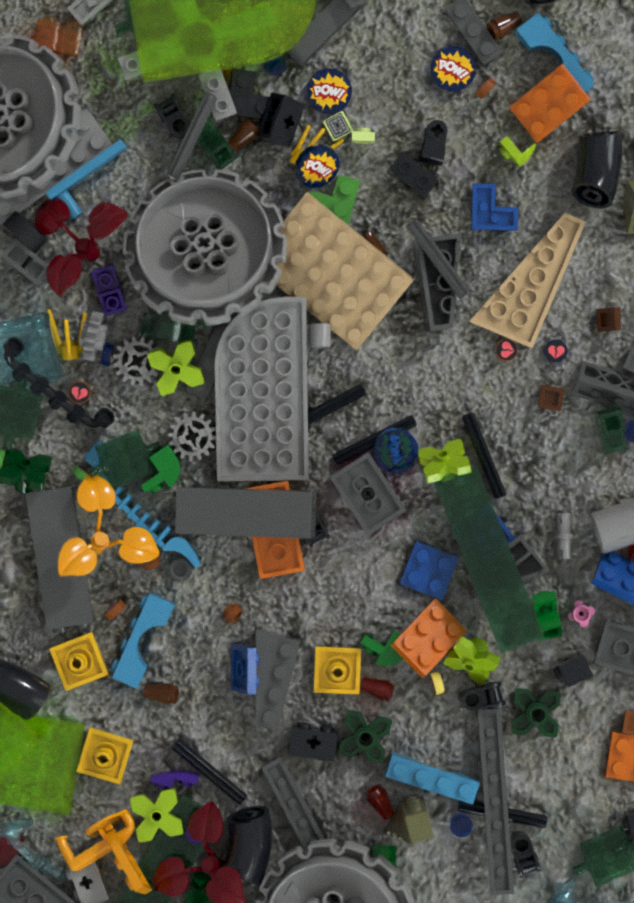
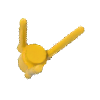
M310 125L306 126L295 149L291 152L292 157L289 159L298 169L304 167V161L310 159L309 152L325 132L324 128L320 129L304 149L301 147L311 128ZM341 138L319 154L320 157L325 152L328 155L342 144L344 139Z
M48 309L47 314L57 344L58 354H61V360L80 359L79 353H83V347H80L79 341L84 321L87 319V313L83 312L78 344L76 345V341L70 340L67 319L64 320L65 341L61 343L51 310Z

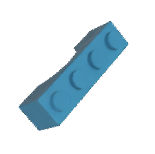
M538 12L516 29L515 35L528 51L542 49L552 53L558 59L560 65L564 64L586 93L595 86L591 73L588 70L583 71L579 65L580 60L573 51L569 52L564 46L566 45L565 40L559 33L555 34L550 28L552 24L545 15L541 16Z
M151 592L148 597L143 596L138 607L142 609L139 618L134 616L129 629L133 630L129 639L125 637L120 647V650L124 652L120 660L115 659L110 670L114 672L113 679L136 689L139 687L148 667L140 656L139 640L142 634L149 628L165 626L176 603Z
M392 751L384 772L387 778L472 805L480 785L477 778L432 767L414 758Z

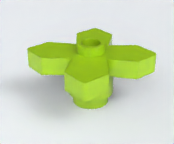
M191 339L178 342L175 351L170 354L161 348L148 351L147 357L150 366L163 371L157 381L161 396L174 393L179 380L190 387L204 384L201 368L188 364L195 355Z
M461 439L447 442L442 450L433 447L417 450L420 464L425 466L423 471L427 483L439 481L442 484H451L456 481L457 475L471 472L469 459L463 456L465 450Z
M461 636L453 648L454 651L450 650L446 655L443 664L453 670H466L470 679L483 685L488 679L490 671H494L497 668L501 658L488 651V643L485 640L475 637L470 641Z
M175 788L162 790L155 802L145 794L131 796L132 812L144 817V820L136 828L139 843L152 841L158 828L170 837L183 834L182 819L169 813L178 803ZM158 812L161 818H155L152 814Z

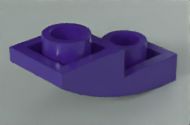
M110 264L91 270L104 315L108 316L127 310L114 265Z
M167 770L152 774L150 782H153L155 787L165 790L168 787H173L175 779L179 780L178 783L181 785L192 787V784L197 785L200 773L187 770Z

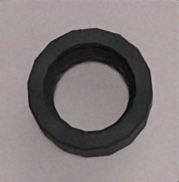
M14 211L3 223L33 253H36L47 242V239L17 211Z

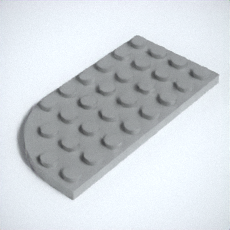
M306 296L268 298L261 300L262 303L246 315H236L224 330L216 350L217 481L309 480Z

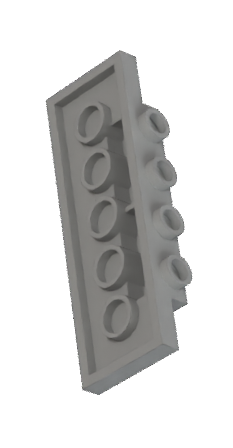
M88 109L81 112L79 130L71 133V138L75 140L71 154L65 163L57 162L55 164L56 174L38 188L29 184L27 193L12 198L0 196V224L4 226L3 223L14 211L21 214L46 196V191L113 145Z

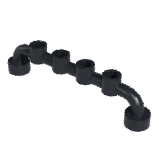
M10 337L4 343V359L10 368L13 369V378L19 382L24 379L31 383L30 390L34 395L39 396L42 393L50 398L48 403L52 409L64 408L68 412L66 417L69 422L75 424L80 421L92 428H108L114 422L115 416L108 408H101L94 418L89 417L85 414L82 406L73 405L69 402L64 392L55 391L51 388L46 378H38L31 372L29 365L15 360V357H18L24 350V345L20 339Z

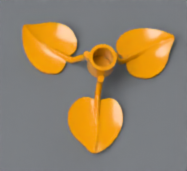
M86 475L77 490V502L82 509L87 512L98 510L95 533L88 545H86L83 539L78 537L65 542L58 557L59 576H84L91 573L97 565V555L102 554L107 547L112 548V546L122 544L119 548V556L129 563H147L159 556V550L152 535L144 528H129L124 532L123 540L118 539L113 542L109 541L107 534L100 532L102 509L112 508L116 496L111 484L98 475Z

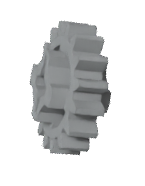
M93 311L89 322L84 321L79 341L80 347H83L84 350L82 355L84 360L95 361L98 350L103 351L108 328L103 323L105 316L102 312Z
M134 336L132 337V343H129L126 339L124 340V348L117 346L120 354L113 355L114 358L118 359V362L114 363L113 366L120 368L116 374L124 375L123 382L131 379L132 386L135 385L136 381H139L140 386H144V380L152 383L151 376H159L155 368H151L150 371L147 368L148 351L159 348H152L154 343L152 340L146 344L145 337H142L140 342H137ZM134 346H143L148 350L143 353L137 352ZM127 351L129 355L128 362L123 365V357ZM136 355L139 358L145 357L144 360L141 361V367H139L138 365L131 366L132 363L135 361L133 357H135ZM136 370L139 371L142 376L135 377L128 374V372Z
M185 412L183 413L184 419L175 418L178 423L177 425L170 424L174 431L167 435L173 437V441L169 442V445L176 446L173 452L175 454L180 451L181 459L188 455L189 461H193L194 456L202 460V453L209 456L210 453L207 449L209 447L215 448V445L211 442L216 440V436L212 435L216 427L210 428L209 425L212 420L209 419L205 422L204 414H201L198 418L196 417V412H192L191 417ZM192 421L200 422L205 428L198 429L194 427ZM184 424L185 431L183 435L177 437L179 428ZM189 426L194 433L199 434L195 442L196 447L192 440H187L186 436L190 435ZM208 436L206 445L201 449L200 442L202 438ZM185 443L190 445L193 452L184 450L180 445Z

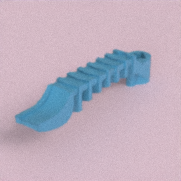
M98 440L83 458L100 472L102 478L111 484L115 491L117 507L122 511L124 510L127 513L126 516L136 522L135 525L137 527L146 529L152 535L157 546H160L164 551H176L183 554L197 569L201 564L200 559L192 545L184 537L176 536L165 543L163 540L173 528L167 524L157 535L155 530L161 525V522L155 519L148 526L146 522L151 515L145 511L139 517L137 513L142 506L136 502L130 508L128 504L133 497L129 493L123 499L119 497L125 488L120 484L117 487L113 484L116 478L112 475L110 469L119 457Z

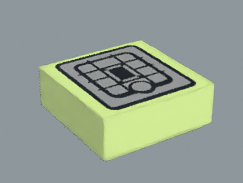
M343 111L322 122L333 142L353 131Z

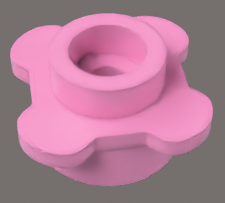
M577 600L574 602L572 612L568 613V618L570 621L578 622L581 627H586L589 625L591 615H594L595 609L592 606L584 605L581 600Z

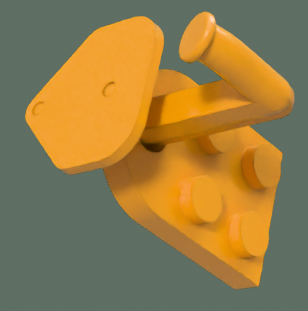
M128 809L107 816L90 826L85 831L86 835L91 838L101 835L103 840L76 857L67 843V836L54 838L63 858L72 871H81L113 851L116 856L113 860L118 869L126 873L125 881L130 890L143 895L152 891L126 845L135 828L133 817ZM122 820L126 827L117 832L114 826Z

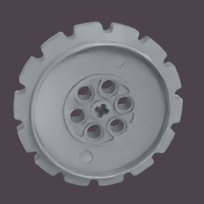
M0 35V91H2L0 96V196L3 198L24 195L27 193L29 184L38 188L56 174L55 164L57 162L65 163L75 145V140L71 138V133L79 130L81 122V106L73 102L74 98L79 95V90L72 73L66 69L62 70L64 61L43 45L38 49L39 44L36 41L17 35H12L8 42ZM22 97L21 103L17 105V101ZM25 119V124L20 128V123ZM8 135L7 141L3 143L4 137Z
M204 169L181 173L178 182H173L170 178L166 179L150 190L151 200H141L137 204L129 218L130 224L134 228L126 230L123 239L124 257L131 259L130 262L125 264L127 274L135 290L144 289L141 297L150 308L159 314L169 310L170 319L179 323L194 325L198 319H204L205 325L210 326L229 322L231 320L230 315L234 312L244 316L262 303L259 295L263 292L270 294L282 275L281 269L277 265L285 263L287 257L286 235L279 234L285 229L283 219L275 204H266L269 199L267 193L250 180L241 184L239 175L229 171L215 170L213 175L208 176ZM214 224L220 225L216 230L210 229ZM190 227L197 228L194 232H187ZM225 242H233V245L230 247L223 246ZM180 247H187L184 252L177 251ZM217 261L224 262L220 267L213 266ZM193 264H200L198 269H190Z
M321 839L311 841L308 850L297 846L281 856L278 861L280 868L272 866L259 887V890L264 895L258 896L255 903H414V898L406 881H397L395 879L398 870L382 855L373 858L369 855L368 847L355 842L345 841L344 845L340 847L336 845L334 839ZM330 894H336L339 900L333 899Z

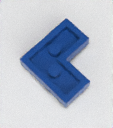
M472 184L471 230H518V207H495L496 184Z

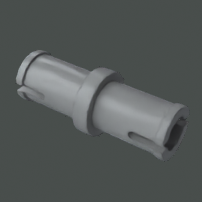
M571 513L556 514L557 534H555V539H557V559H572L571 539H573V534H571L570 530Z

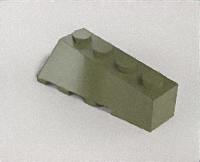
M418 795L405 797V801L400 802L384 829L385 834H390L392 837L396 836L397 839H403V841L410 844L434 839L424 798L418 797Z

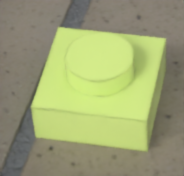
M357 128L356 131H352L351 143L374 144L375 132H370V128Z

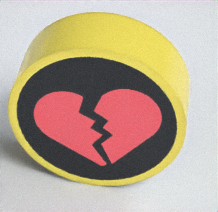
M438 671L429 673L434 694H443L444 685Z

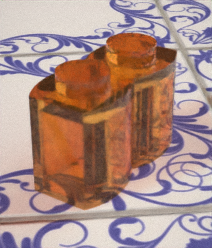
M46 16L43 17V20L37 19L33 40L39 44L38 49L44 45L54 53L79 58L84 32L83 28L79 27V23L66 21L65 24L56 23L57 19Z

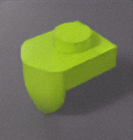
M508 136L498 144L501 147L499 149L501 155L506 160L510 158L519 168L528 161L536 147V143H534L521 153Z

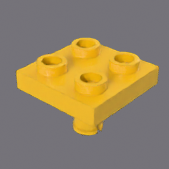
M93 631L49 648L65 691L109 675Z
M315 646L314 693L359 694L361 648Z
M90 727L76 772L120 785L134 740Z

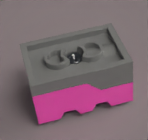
M366 452L330 476L333 484L367 535L406 511L369 452Z

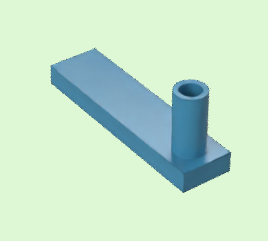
M120 139L46 191L47 195L51 200L59 199L65 202L70 209L69 218L71 220L76 219L83 212L68 191L126 151V145Z

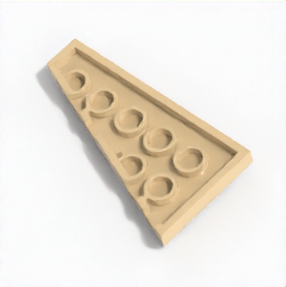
M564 213L469 322L532 349L586 221Z

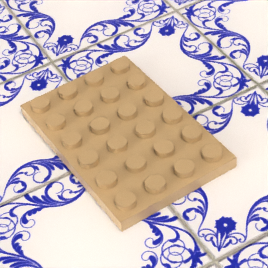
M306 192L283 221L285 229L279 233L286 235L287 257L285 263L277 265L282 273L277 286L289 296H306V310L323 324H331L333 332L355 350H358L414 281V278L310 193Z

